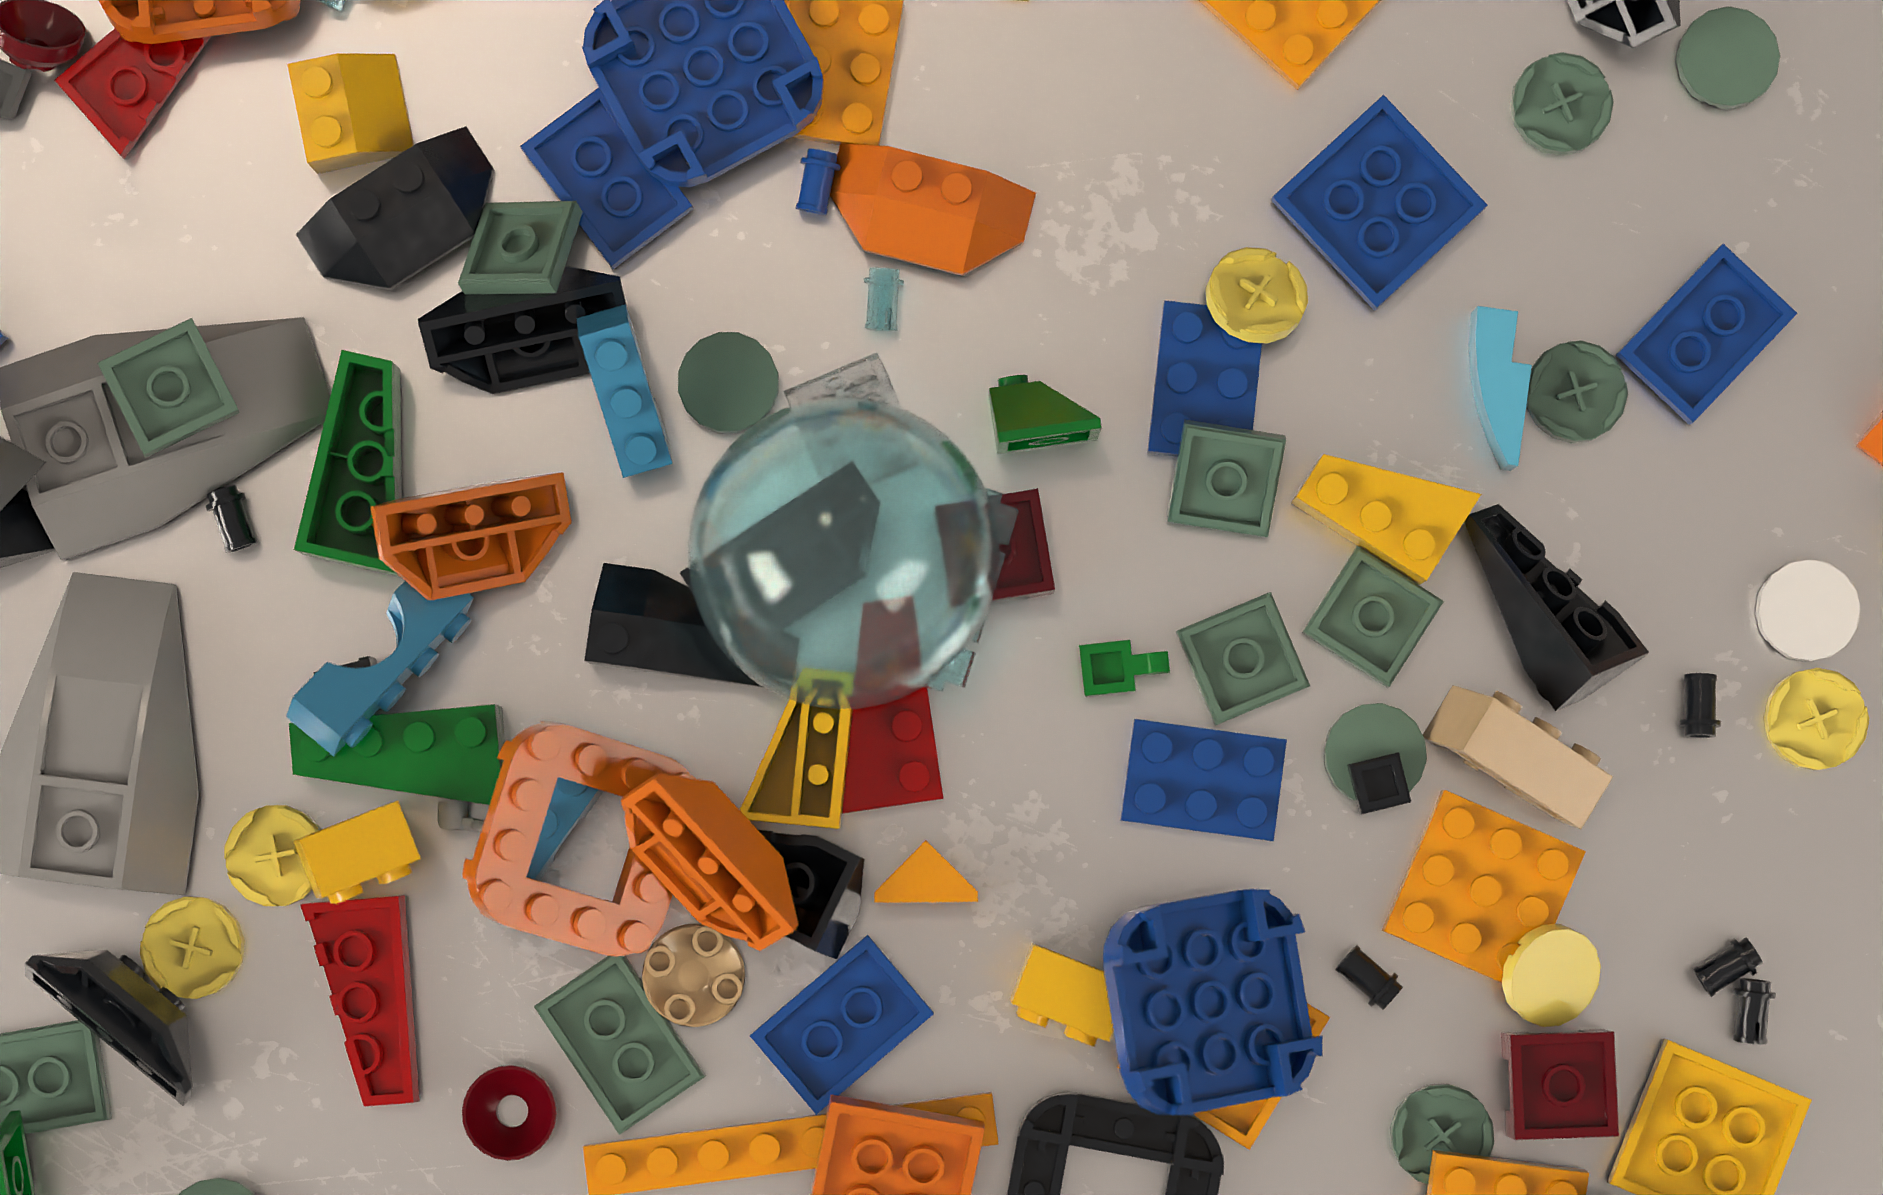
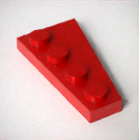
M114 28L54 81L119 155L125 159L211 36L146 44L127 41Z
M914 596L863 604L842 814L943 799Z
M405 895L345 900L337 904H331L330 902L300 904L305 922L309 921L316 945L313 947L319 966H323L332 993L329 998L335 1016L339 1015L346 1037L344 1045L364 1107L419 1102Z

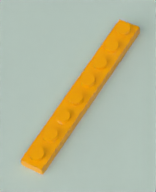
M992 1092L894 1104V1106L984 1121L985 1130L981 1147L999 1145ZM827 1113L584 1145L583 1152L589 1195H616L815 1169Z

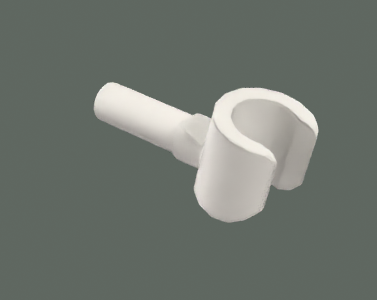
M438 802V825L441 829L467 830L481 833L484 821L477 818H468V802Z

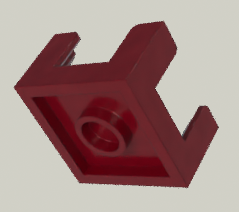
M1038 488L936 505L953 611L978 607L981 603L1023 596L1033 598L1054 594L1055 585Z
M1589 1029L1579 1030V1032L1560 1033L1501 1032L1502 1058L1508 1060L1510 1110H1505V1134L1507 1137L1514 1140L1619 1137L1615 1038L1613 1031Z

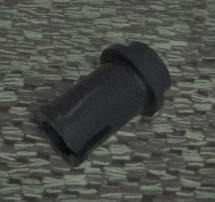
M236 485L224 487L207 494L209 504L206 505L207 511H213L225 546V553L238 551L256 544L257 540L253 536L242 501L246 499L245 494H239Z
M1709 673L1685 674V719L1679 721V726L1685 727V737H1716V728L1721 727V721L1716 720L1717 675Z
M1747 937L1739 942L1735 938L1730 941L1731 947L1699 967L1693 968L1696 977L1710 997L1748 972L1752 976L1757 974L1755 968L1763 964V961Z
M1358 945L1346 955L1335 969L1370 998L1368 1004L1371 1007L1377 1004L1382 1010L1385 1009L1403 988L1396 981L1398 978L1396 973L1390 976L1367 956Z
M1741 978L1739 988H1734L1733 994L1738 995L1736 1028L1733 1040L1748 1044H1754V1041L1757 1042L1756 1044H1767L1770 999H1774L1776 993L1771 991L1770 981Z

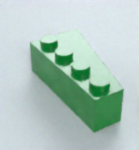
M341 350L294 550L315 558L399 576L379 559L371 507L402 498L400 368L390 360Z
M496 704L373 715L369 719L373 725L365 737L353 748L346 743L335 756L331 755L294 723H289L293 775L490 805L504 760L497 758L499 751L505 743L502 706Z

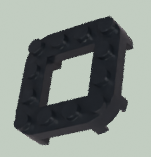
M1060 1092L1039 1099L1024 1116L1017 1135L1007 1195H1060L1070 1145L1169 1163L1164 1195H1218L1221 1175L1224 1173V1159L1214 1134L1205 1124L1192 1115H1157L1136 1103L1076 1092Z

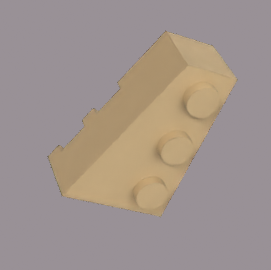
M1452 685L1423 733L1424 739L1433 745L1449 748L1464 758V764L1476 771L1481 769L1504 784L1505 789L1559 822L1582 829L1613 776L1597 766L1601 758L1574 743L1572 748H1569L1558 740L1562 734L1560 730L1537 717L1530 722L1518 714L1522 705L1499 691H1495L1491 697Z

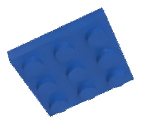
M1384 94L1271 198V201L1374 311L1488 206Z

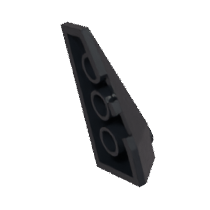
M1497 504L1468 515L1464 523L1524 670L1535 683L1539 694L1551 704L1555 711L1585 699L1649 653L1620 613L1606 600L1598 606L1577 587L1582 579L1575 572L1569 569L1565 573L1546 559L1544 544L1502 506Z
M603 563L591 610L584 661L594 665L792 691L798 640L782 632L778 633L708 617L688 586L656 570Z
M758 830L783 857L798 921L795 931L786 935V937L813 951L837 959L859 915L864 858L819 836L792 835Z

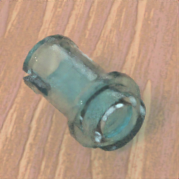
M869 269V277L864 278V283L869 284L865 329L897 331L899 286H904V280L899 279V269Z

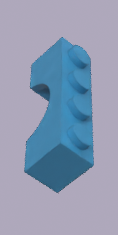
M404 581L393 593L386 612L396 635L395 651L385 660L364 668H348L326 662L292 697L286 717L333 756L346 743L352 748L355 747L371 729L373 723L369 719L377 710L381 708L383 711L388 712L404 694L406 688L402 684L413 673L421 677L435 662L439 655L435 649L445 639L453 643L465 631L471 622L467 613L474 597L467 593L436 600H427Z

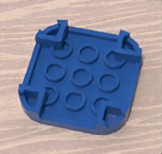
M604 0L593 9L594 13L585 28L582 49L593 78L639 162L652 177L669 186L690 188L711 181L799 133L814 120L822 105L824 82L817 57L811 51L784 0Z
M1236 890L1142 906L1123 914L1111 927L1104 944L1103 968L1120 1073L1127 1092L1139 1106L1157 1115H1194L1197 1112L1272 1097H1287L1302 1090L1301 1084L1309 1076L1316 1056H1322L1323 1036H1312L1296 940V934L1306 933L1299 913L1292 914L1281 899L1270 894V890Z

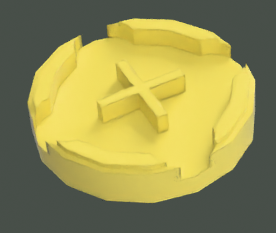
M1245 247L1229 252L1214 267L1205 288L1206 304L1214 321L1229 335L1249 343L1268 344L1286 338L1298 327L1308 304L1307 285L1298 268L1289 260L1286 264L1281 259L1276 258L1277 253L1265 248Z
M1822 668L1794 672L1779 682L1767 699L1763 718L1767 739L1780 757L1796 767L1810 770L1836 767L1853 757L1865 741L1869 724L1867 706L1864 705V700L1860 695L1861 692L1855 683L1839 672Z
M287 805L264 806L246 813L232 827L224 846V859H226L227 874L231 884L246 899L262 906H288L305 899L313 890L293 841L321 830V827L307 813Z
M186 896L165 903L150 916L145 926L146 929L143 933L142 941L140 942V957L147 976L159 989L164 987L177 997L198 999L219 992L235 978L244 957L245 940L239 921L227 907L204 897Z
M1562 924L1542 925L1527 932L1517 942L1521 946L1516 950L1514 956L1509 954L1504 964L1502 987L1506 1002L1528 1022L1541 1027L1561 1026L1577 1018L1591 1003L1599 986L1601 965L1597 950L1585 935Z

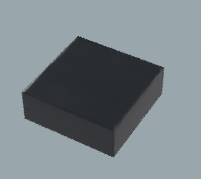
M1399 752L1347 765L1360 815L1411 802Z

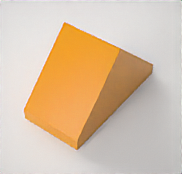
M925 840L874 892V903L978 902V891Z

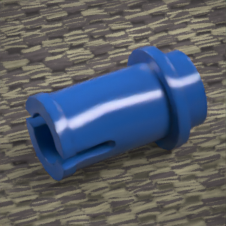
M808 149L807 157L801 158L800 163L804 164L805 167L796 209L827 215L834 172L840 171L841 168L839 164H836L838 154L824 150Z

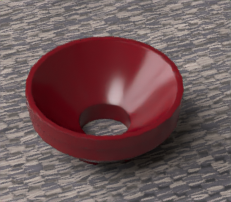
M6 0L0 3V49L10 57V62L17 67L25 70L37 69L46 72L54 69L57 65L68 62L80 52L85 38V27L77 15L70 10L46 0Z
M515 1065L499 1066L479 1076L469 1087L462 1107L463 1125L473 1145L482 1153L505 1161L525 1158L542 1148L550 1138L557 1118L556 1101L546 1081L536 1072ZM515 1095L521 1097L528 1106L527 1118L519 1126H509L499 1118L498 1107L501 1100L506 1096Z

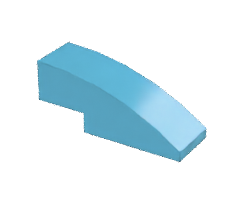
M1477 306L1470 315L1468 344L1470 379L1476 410L1487 443L1500 470L1511 471L1519 464L1532 365L1512 362L1518 311Z

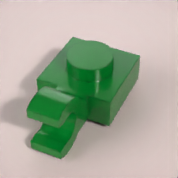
M1130 640L1079 645L1085 697L1136 691L1134 676L1170 673L1168 651L1132 655Z

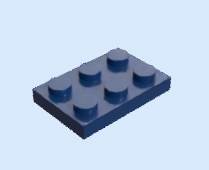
M599 87L520 146L560 201H577L583 211L579 226L612 269H615L694 209L678 186H669L652 177L639 162Z
M1723 243L1624 345L1616 356L1690 425L1796 316L1797 312Z
M1164 300L1147 453L1178 457L1184 419L1253 430L1262 343H1249L1229 335L1214 321L1207 305Z
M1134 719L1120 821L1274 841L1287 740Z
M867 935L754 1031L750 1037L817 1115L829 1104L831 1094L839 1096L929 1019L934 1012L869 935Z

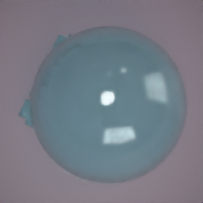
M824 397L803 401L765 417L746 430L727 448L710 471L694 506L689 528L688 569L691 588L698 611L707 630L727 658L745 675L762 687L795 702L821 708L859 709L898 700L922 687L943 692L945 683L965 688L976 654L966 648L971 642L979 643L1006 555L999 552V543L1009 545L1019 510L1001 504L1000 501L1003 493L985 488L976 469L963 451L945 433L913 412L891 403L861 397Z

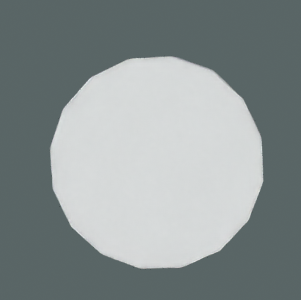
M1811 559L1785 564L1771 574L1758 592L1755 609L1759 631L1765 640L1769 641L1771 646L1786 658L1805 662L1831 657L1846 647L1858 629L1861 612L1857 590L1846 574L1827 562Z

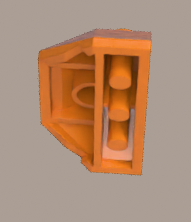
M840 143L836 164H839L841 168L840 171L834 172L830 197L864 251L963 276L1006 251L1024 243L1036 192L978 168L890 146Z
M563 472L494 481L405 497L371 507L379 559L427 600H436L526 582L548 554L559 535L563 534L572 523Z
M657 773L624 795L621 799L622 811H625V826L630 849L699 923L728 937L747 941L748 946L758 951L765 949L795 931L798 921L783 857L714 782Z

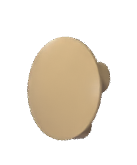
M685 924L668 930L652 944L644 960L642 982L648 1001L662 1017L681 1026L700 1027L720 1020L734 1008L743 991L745 968L738 948L728 936L702 924Z

